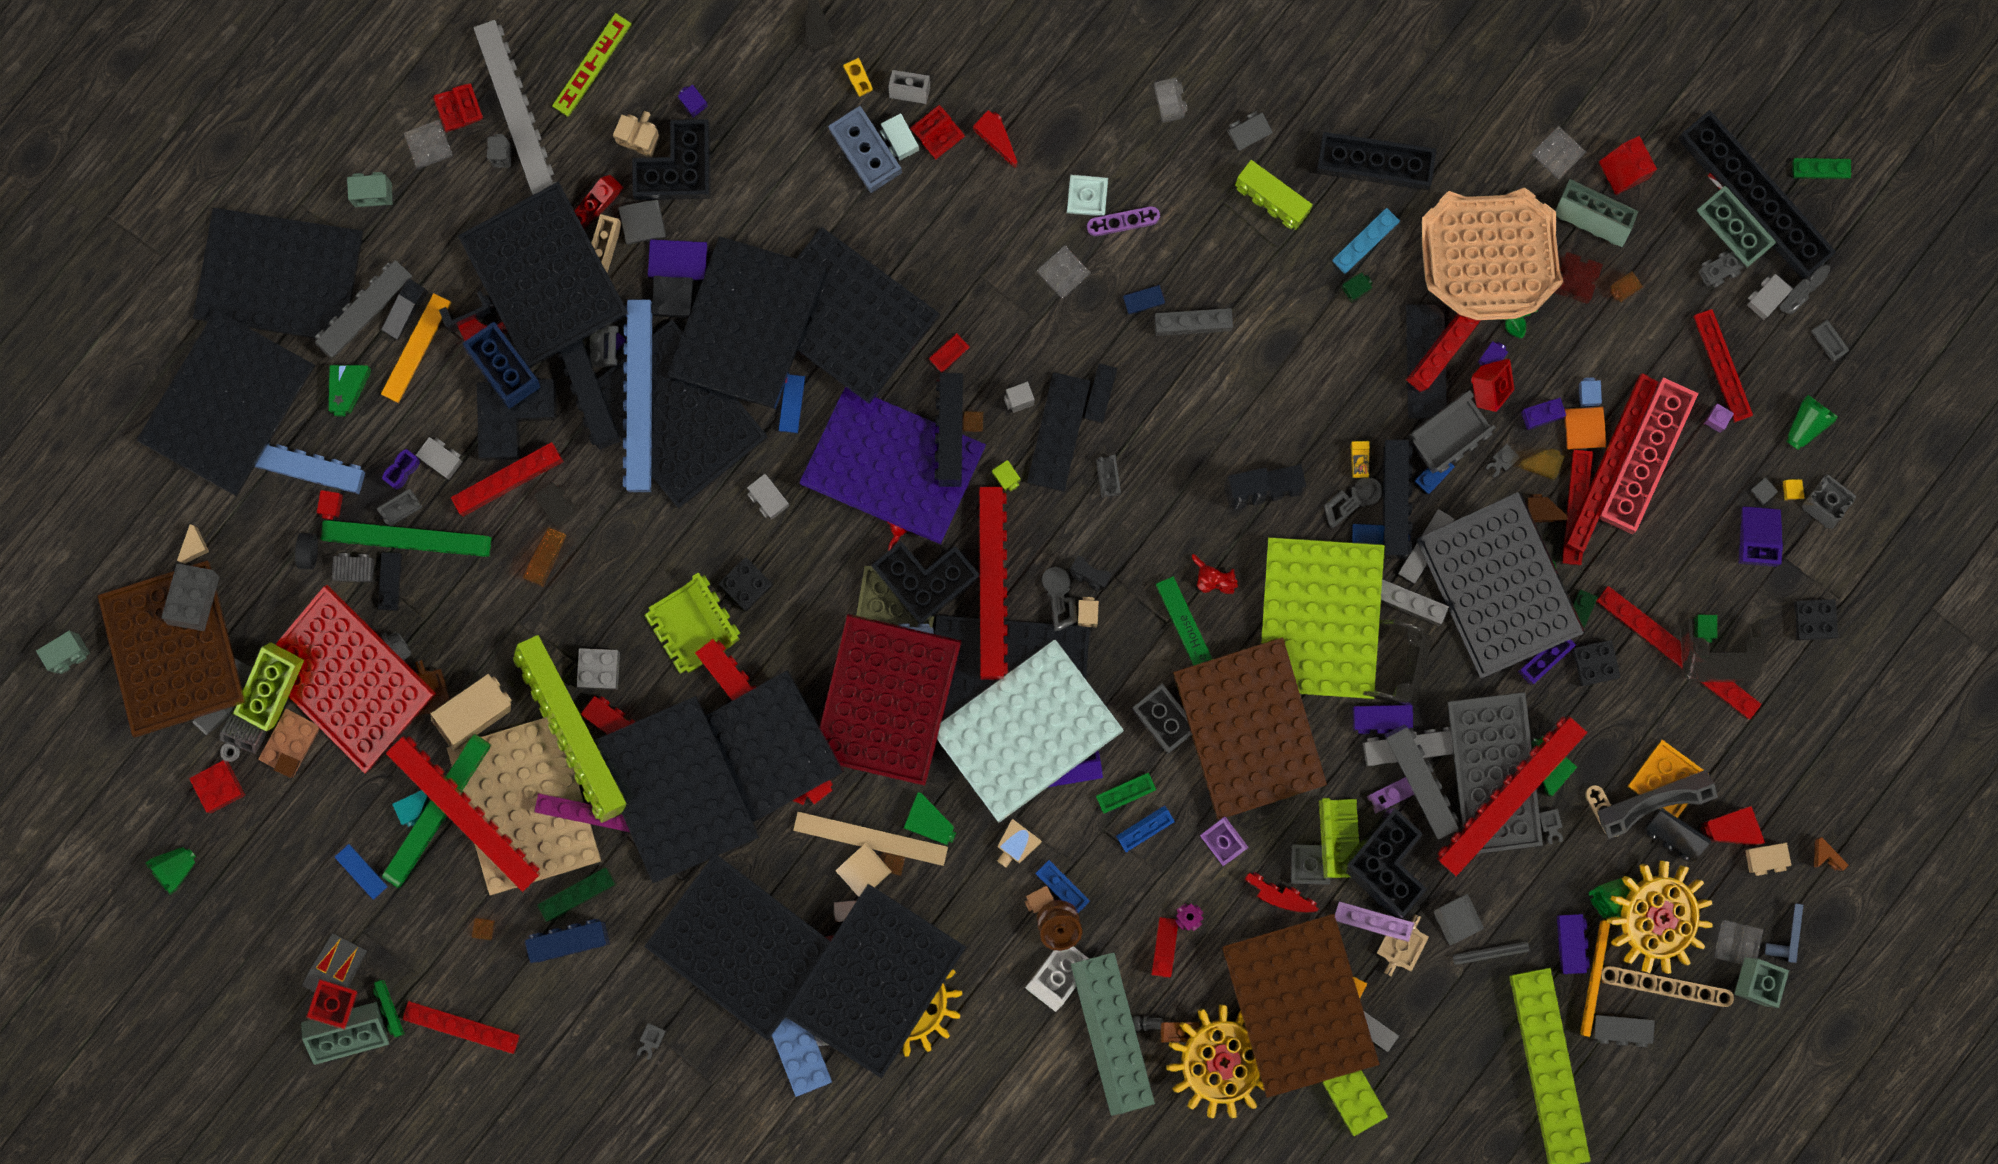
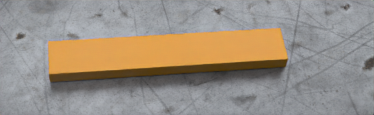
M433 293L381 395L397 403L400 402L443 320L439 310L444 307L448 309L451 304L450 301Z
M1605 920L1600 921L1580 1030V1034L1587 1037L1591 1035L1610 923H1607Z

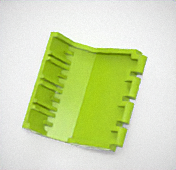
M699 573L693 575V579L685 586L650 606V611L644 615L651 627L657 623L659 624L653 631L661 643L666 640L669 641L663 647L670 659L676 656L679 657L673 663L680 674L686 670L690 673L703 665L695 652L710 640L714 639L716 642L720 640L726 648L723 652L740 640L737 636L740 632L735 624L731 625L728 618H730V615L725 607L721 609L718 605L719 597L715 591L711 593L707 587L710 585L705 575L701 576Z
M1357 799L1319 800L1324 878L1350 877L1340 866L1359 844Z

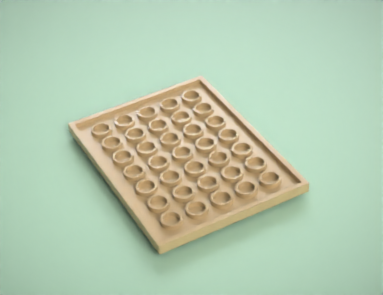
M547 718L481 737L489 742L491 747L462 791V793L466 792L472 800L470 802L475 807L478 805L486 813L484 816L489 821L492 819L499 826L498 830L502 834L506 833L513 840L511 844L516 849L520 847L526 853L525 858L529 862L533 861L539 866L541 874L534 882L602 862L591 824L534 813L538 793L584 803L580 786L574 777L576 773L573 768L570 769L567 765V756L564 751H560L557 745L558 739L555 734L552 735L548 727L550 723ZM468 741L454 751L451 747H447L452 766ZM475 844L489 895L517 888Z

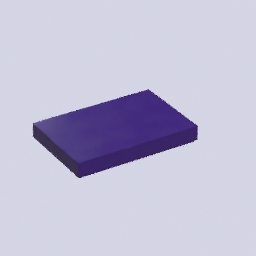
M650 240L648 278H654V276L689 277L693 280L703 281L706 273L707 242Z

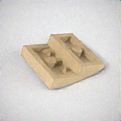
M867 843L836 870L858 897L868 883L876 887L892 872Z

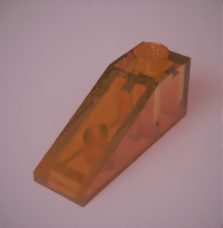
M548 527L523 576L525 580L544 587L566 534Z

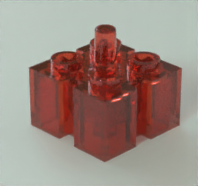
M1566 252L1559 268L1560 271H1563V274H1561L1563 283L1555 293L1563 296L1572 293L1575 294L1573 299L1588 304L1596 285L1591 283H1595L1599 278L1603 264L1589 259L1584 263L1580 261L1581 256Z

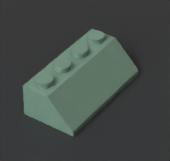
M1569 179L1555 209L1556 216L1560 220L1570 222L1579 229L1587 230L1594 236L1604 238L1611 244L1623 247L1638 214L1637 210Z
M1726 186L1696 210L1746 267H1749L1776 243Z
M377 1002L353 1008L345 1030L314 1020L301 1022L302 1040L314 1065L389 1045L383 1016Z

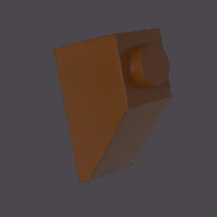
M1532 494L1531 498L1526 499V505L1535 523L1567 521V515L1548 497H1542V494Z

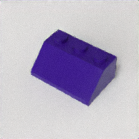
M1099 750L1048 787L1103 778Z

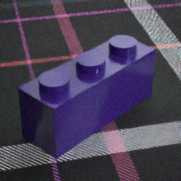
M1570 639L1538 653L1518 673L1532 686L1573 649L1576 644Z
M1412 705L1353 707V731H1358V734H1370V730H1377V734H1386L1389 730H1394L1404 724L1408 729L1411 727L1413 729Z
M1583 914L1557 916L1561 974L1587 973L1590 964L1589 957H1586L1585 949H1588V939L1584 938V930L1587 929L1586 918H1583Z

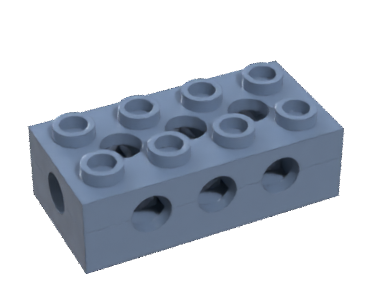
M861 106L828 126L830 133L870 193L902 173L900 165ZM853 131L860 132L857 137L850 136ZM865 146L870 148L866 153L860 151ZM874 162L880 163V166L878 168H872L871 164Z

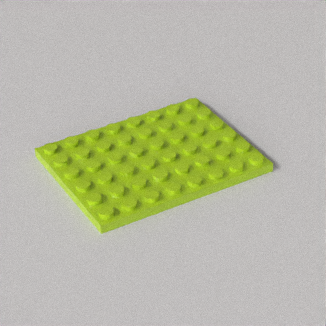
M1268 537L1261 644L1283 637L1300 694L1374 699L1385 545Z

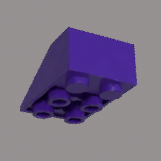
M1742 507L1739 564L1773 567L1781 565L1783 548L1781 510Z

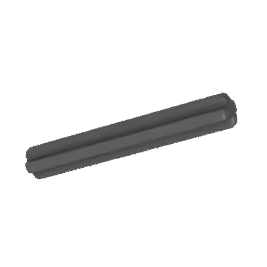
M1520 942L1454 954L1453 962L1455 965L1524 953L1529 951L1528 942Z

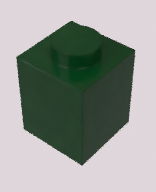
M1361 272L1345 282L1341 288L1350 302L1353 303L1372 290L1371 285L1373 283L1368 275L1364 276Z

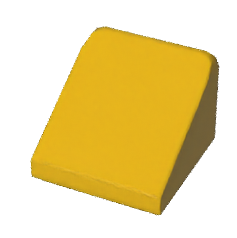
M1802 480L1783 481L1785 500L1804 499Z

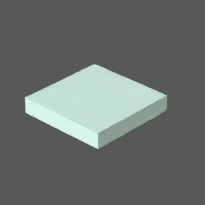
M1070 175L1067 213L1105 216L1108 178Z

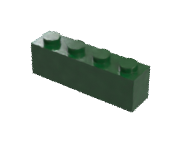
M604 868L539 903L538 907L546 922H550L615 887L617 884L610 870Z

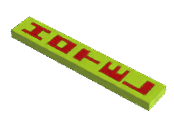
M616 13L614 14L552 105L553 108L567 117L571 115L632 24Z

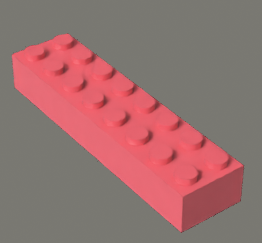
M1664 377L1659 381L1601 512L1600 520L1630 534H1634L1637 531L1699 393Z

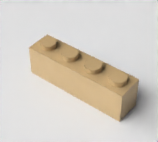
M600 214L592 245L608 273L622 223L617 218Z

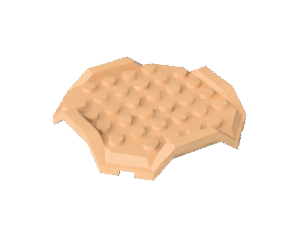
M1525 187L1509 194L1498 196L1465 197L1448 191L1439 200V203L1422 217V251L1425 281L1428 290L1459 315L1475 320L1516 319L1537 311L1563 283L1559 269L1556 240V211L1546 203L1543 205Z

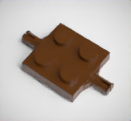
M420 660L419 662H414L418 672L417 675L436 694L418 715L430 714L431 716L432 712L450 701V696L442 669L425 671L423 660Z

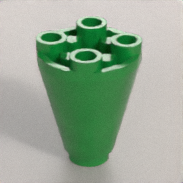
M1807 395L1801 403L1789 431V438L1786 441L1799 450L1801 446L1804 447L1830 427L1838 416Z

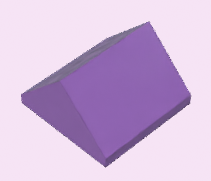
M1226 817L1200 835L1222 866L1249 848Z

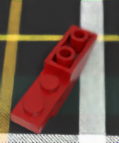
M1256 872L1253 874L1248 873L1244 879L1260 890L1256 896L1257 898L1275 907L1304 913L1317 912L1319 909L1316 907V902L1308 897L1306 900L1299 896L1300 892L1293 887H1290V889L1284 888L1282 893L1278 892L1280 890L1279 887L1271 882L1269 885L1262 881L1264 878Z

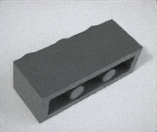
M1594 1015L1592 1039H1597V1043L1609 1044V1040H1614L1616 1045L1627 1046L1628 1042H1636L1638 1047H1647L1648 1043L1653 1044L1655 1020Z

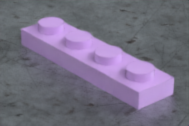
M1339 902L1335 914L1337 922L1406 942L1410 941L1414 927L1413 922Z

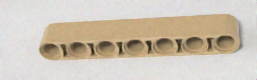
M1617 967L1602 968L1600 980L1605 984L1719 1007H1728L1734 1001L1733 993L1727 989ZM1608 969L1613 972V978L1610 981L1604 977V973ZM1627 973L1632 976V982L1628 985L1623 980L1624 975ZM1646 977L1651 980L1649 988H1645L1642 983ZM1665 981L1670 983V990L1668 992L1662 990V983ZM1684 985H1687L1690 989L1687 996L1681 993V988ZM1702 989H1706L1709 993L1708 998L1705 1000L1700 997ZM1721 993H1725L1728 996V1000L1724 1004L1719 1000Z

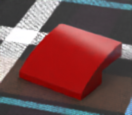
M471 83L433 96L445 132L459 129L483 119Z
M940 105L910 128L935 160L965 137L964 133Z

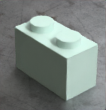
M902 114L881 123V136L884 141H889L891 146L888 148L894 157L897 156L899 161L919 151V146Z

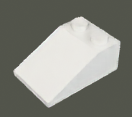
M1074 946L1062 951L1053 950L1025 988L1056 1012L1076 987L1071 964L1089 958Z

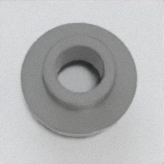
M226 743L221 747L220 755L225 761L233 762L238 759L240 749ZM229 749H233L234 751L233 755L231 756L227 754Z

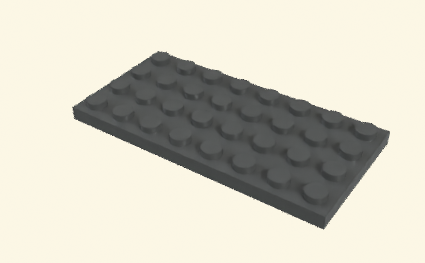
M1525 692L1447 701L1462 830L1465 828L1464 823L1470 817L1474 818L1478 813L1477 809L1484 802L1487 804L1491 799L1490 795L1497 788L1500 789L1504 785V779L1509 774L1513 775L1518 770L1516 768L1522 760L1526 761L1530 756L1529 753L1532 747ZM1537 790L1527 798L1477 854L1543 846Z

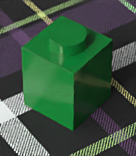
M1717 615L1695 616V640H1700V643H1712V640L1717 639Z

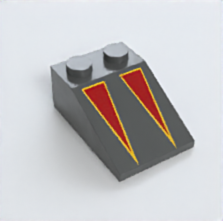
M332 933L311 967L302 986L315 992L320 979L349 988L367 950Z

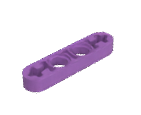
M1146 207L1092 218L1088 221L1087 231L1092 236H1101L1151 226L1159 221L1160 212L1155 207ZM1152 211L1153 214L1157 215L1154 217V220L1144 218V223H1141L1140 213H1143V216H1147ZM1129 215H1136L1138 222L1134 225L1129 224L1127 218ZM1111 219H1117L1120 225L1117 228H1111L1109 226ZM1103 220H1106L1107 230H1104V226L1099 227L1097 232L1090 228L1093 226V223L1103 225Z

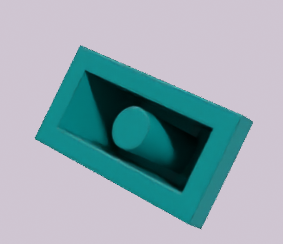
M421 790L393 803L392 805L401 825L414 826L425 810L429 797Z

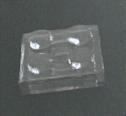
M440 120L404 133L417 169L453 156Z
M1558 126L1532 152V155L1559 180L1586 151Z
M1065 245L1037 270V273L1062 299L1091 274Z

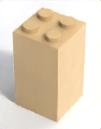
M487 674L431 713L432 723L453 751L469 741L474 734H479L510 712L512 700L506 692H501L500 684L494 676L491 678Z

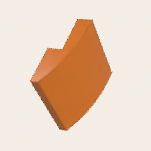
M1603 406L1564 409L1567 415L1565 417L1567 449L1606 447Z

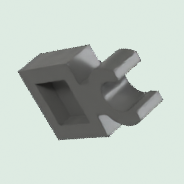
M1506 444L1492 457L1496 462L1488 464L1485 470L1487 471L1491 467L1495 468L1496 472L1492 475L1495 478L1499 475L1501 468L1507 471L1520 457Z
M1558 809L1539 813L1542 832H1549L1547 837L1549 845L1553 844V836H1557L1559 842H1563V837L1557 830L1563 828Z
M648 1023L640 1039L645 1044L639 1048L637 1055L640 1056L642 1051L646 1050L648 1051L647 1060H650L653 1055L652 1048H659L666 1031Z

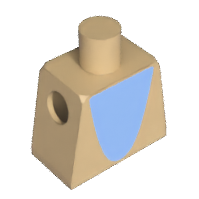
M1012 819L998 845V848L1003 853L997 861L1004 867H1007L1013 859L1021 863L1042 841Z

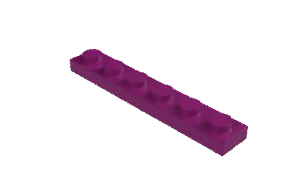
M538 793L534 813L630 832L622 814L601 823L600 819H596L592 812V804Z

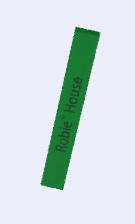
M1174 576L1157 583L1158 592L1192 664L1196 665L1211 660L1210 652Z

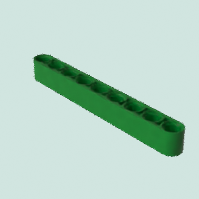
M324 520L322 522L320 540L489 557L492 537Z
M476 734L468 741L446 776L447 779L452 778L458 784L457 789L461 793L491 747L489 742ZM432 800L382 876L383 879L397 888H400L447 816Z

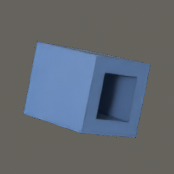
M1584 378V381L1579 383L1580 407L1599 406L1602 403L1601 380L1595 381V378Z

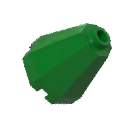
M184 847L151 858L146 862V866L148 869L151 868L153 876L172 895L177 891L195 865L194 858L196 856L189 848L186 850Z
M1620 878L1593 888L1589 891V896L1593 895L1591 903L1603 918L1621 917L1623 905L1613 902L1611 896H1620L1626 899L1631 890Z

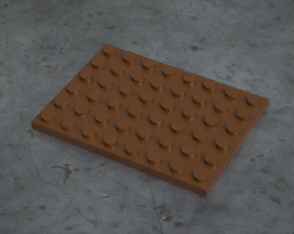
M208 560L192 565L193 567L212 570ZM174 571L98 595L131 734L134 738L245 703L217 589L205 631L168 625L162 619Z
M1283 637L1173 672L1217 820L1327 785Z
M1334 914L1222 947L1266 1098L1380 1065Z

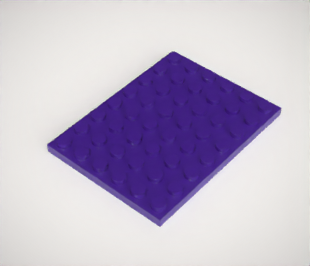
M845 387L800 480V484L941 544L986 444L962 434V487H939L938 480H935V468H938L939 462H935V451H939V444H935V433H939V427H936V424L930 420L876 397L868 404Z

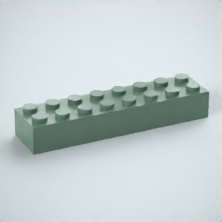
M1115 953L1072 963V972L1111 1116L1155 1104Z

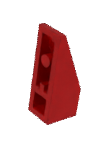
M988 110L973 126V131L1016 168L1017 159L1001 121L1002 118L996 112L992 113Z
M1159 917L1151 975L1171 978L1178 924L1175 919Z

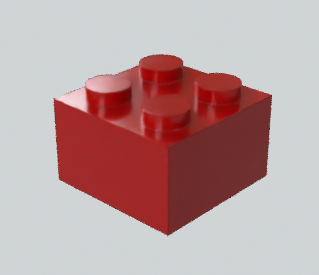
M225 760L189 778L206 813L212 814L246 796L229 762Z
M319 979L307 1018L345 1030L358 992Z

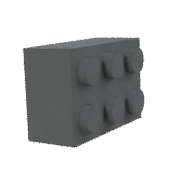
M176 564L162 614V619L168 625L205 631L219 581V576L215 571Z
M1163 684L1132 708V711L1167 754L1192 735L1185 711Z

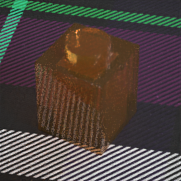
M1632 271L1612 284L1611 294L1616 300L1619 299L1620 302H1623L1640 291L1643 286Z

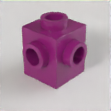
M1185 903L1177 909L1178 914L1176 917L1178 919L1176 923L1182 930L1186 929L1189 931L1192 929L1195 931L1202 925L1200 921L1204 919L1201 916L1203 911L1197 904L1193 906L1192 903L1189 905ZM1188 913L1193 914L1194 918L1192 921L1187 920L1186 915Z

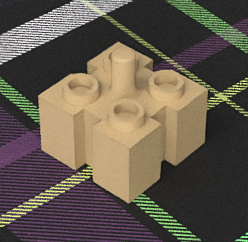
M643 111L639 122L635 116L629 114L627 116L621 115L613 134L616 143L652 158L660 140V135L655 128L656 126L647 122L650 113Z

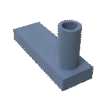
M1795 904L1790 946L1766 943L1765 955L1788 958V962L1796 963L1803 912L1802 904Z

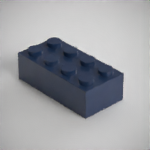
M495 322L462 343L465 351L509 409L540 388L538 379Z
M593 919L586 921L584 926L577 923L567 926L568 930L562 931V928L549 930L548 935L543 936V933L529 935L530 939L525 940L530 963H538L610 945L605 922Z

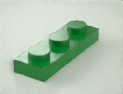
M1794 158L1793 178L1850 179L1851 159Z
M1146 773L1099 794L1096 798L1103 814L1156 791L1150 774Z
M385 980L375 982L373 991L376 998L381 1000L382 1006H380L383 1016H387L389 1021L387 1028L390 1035H394V1037L405 1035Z

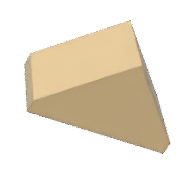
M189 525L177 561L184 564L209 552L198 528L193 525Z

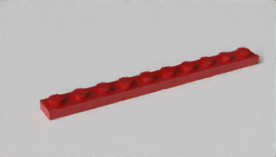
M1643 373L1639 375L1565 542V545L1580 553H1583L1587 547L1659 383Z
M1609 586L1606 587L1596 602L1748 720L1752 718L1762 705Z

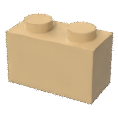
M1083 597V600H1079L1078 626L1097 628L1098 601H1094V597Z
M1787 843L1745 850L1749 873L1755 872L1756 876L1767 874V870L1774 869L1775 872L1786 871V867L1791 866Z

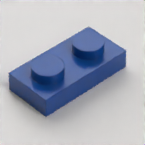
M1449 463L1450 467L1442 473L1438 471L1433 474L1427 468L1414 482L1429 495L1455 466Z

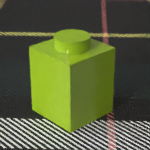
M1008 460L992 470V474L1004 491L1009 489L1011 492L1019 486L1018 483L1021 479Z

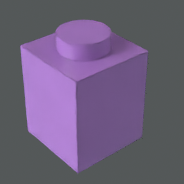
M1716 404L1704 424L1721 433L1725 430L1734 413Z

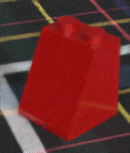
M1640 136L1623 143L1599 161L1615 195L1650 179L1657 170Z
M1751 806L1701 823V834L1710 839L1711 842L1743 845L1765 843Z

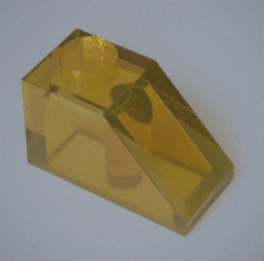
M1555 449L1544 450L1521 461L1518 467L1555 480L1564 456L1560 455L1561 452Z

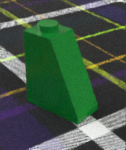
M1535 737L1531 741L1532 749L1536 745L1540 746V744L1544 741L1542 739L1543 737H1540L1539 739ZM1565 757L1542 782L1543 788L1549 797L1556 793L1577 768L1568 758Z
M918 792L904 829L947 846L949 842L953 843L957 833L953 831L954 826L922 793Z

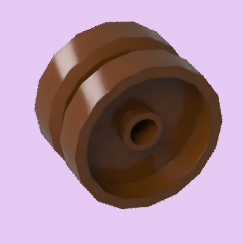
M1056 900L1047 903L1039 910L1036 920L1041 941L1046 947L1062 951L1070 949L1079 942L1082 936V927L1078 911L1073 904L1067 901Z

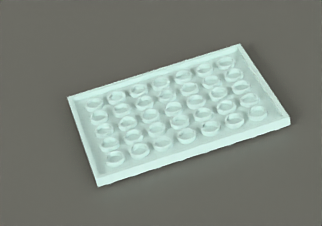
M1053 640L1004 676V679L997 681L941 722L937 740L999 823L1124 730L1058 642Z

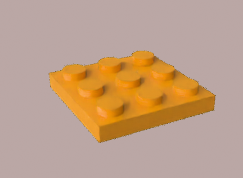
M1661 740L1627 787L1641 795L1704 770L1664 740ZM1687 804L1670 805L1663 807V809L1678 818Z

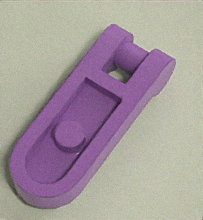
M1405 777L1368 795L1367 798L1372 802L1373 810L1376 814L1414 795ZM1381 795H1383L1386 801L1383 804H1381L1378 799V797Z

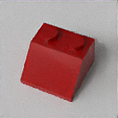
M1510 359L1480 366L1472 375L1471 382L1477 408L1497 412L1515 390Z

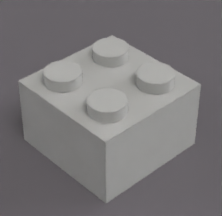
M579 649L577 687L579 689L618 690L620 652L618 650Z

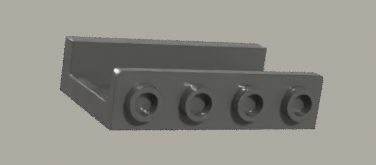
M1470 390L1461 394L1406 436L1432 474L1438 471L1440 473L1446 471L1450 467L1448 465L1450 462L1459 461L1464 457L1463 453L1466 450L1470 452L1478 446L1477 442L1483 439L1484 441L1493 435L1491 431L1496 427L1488 424L1473 403L1471 398L1474 395Z

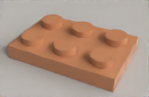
M285 709L258 760L275 768L281 753L300 760L296 769L297 772L320 728L304 717Z

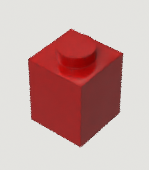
M320 491L317 513L322 515V519L333 520V517L339 518L343 495L336 492Z

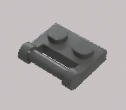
M607 326L590 335L589 358L593 368L617 365V359H615L617 326Z

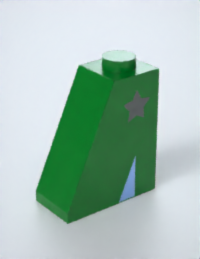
M330 365L329 411L334 416L345 417L346 414L352 413L371 373V368L368 365Z

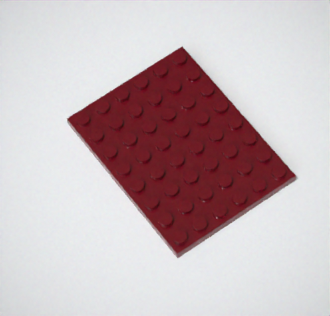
M847 614L820 725L841 766L925 786L961 640Z

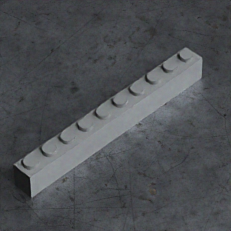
M493 20L474 27L532 195L556 183L553 182L551 177L554 175L551 164L547 165L545 158L548 155L545 147L540 146L539 140H542L539 130L534 129L533 123L536 121L532 111L528 112L526 107L529 105L526 94L522 95L520 90L523 84L520 77H516L514 73L517 67L514 60H510L508 53H511L508 42H504L502 36L505 35L502 25H498Z

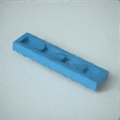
M1386 208L1332 262L1346 274L1400 220Z

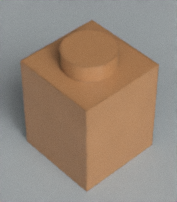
M1045 886L1027 895V900L1024 902L1029 912L1033 910L1035 914L1044 905L1054 901L1048 887Z

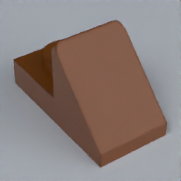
M1818 837L1815 840L1814 867H1819L1828 859L1827 863L1832 869L1844 871L1849 865L1822 837Z
M1182 1022L1161 1023V1042H1187L1190 1036L1180 1027ZM1184 1022L1190 1025L1194 1031L1199 1028V1022Z

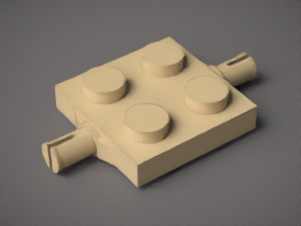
M1416 914L1413 915L1410 921L1414 923L1409 942L1385 936L1376 953L1390 962L1384 972L1389 976H1392L1396 966L1412 971L1429 938L1416 928L1421 919Z

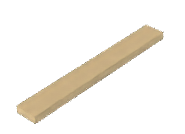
M801 812L797 813L793 830L861 847L867 843L873 850L944 866L948 850L946 846Z

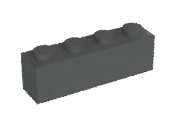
M1232 308L1155 313L1156 336L1226 332L1233 329Z

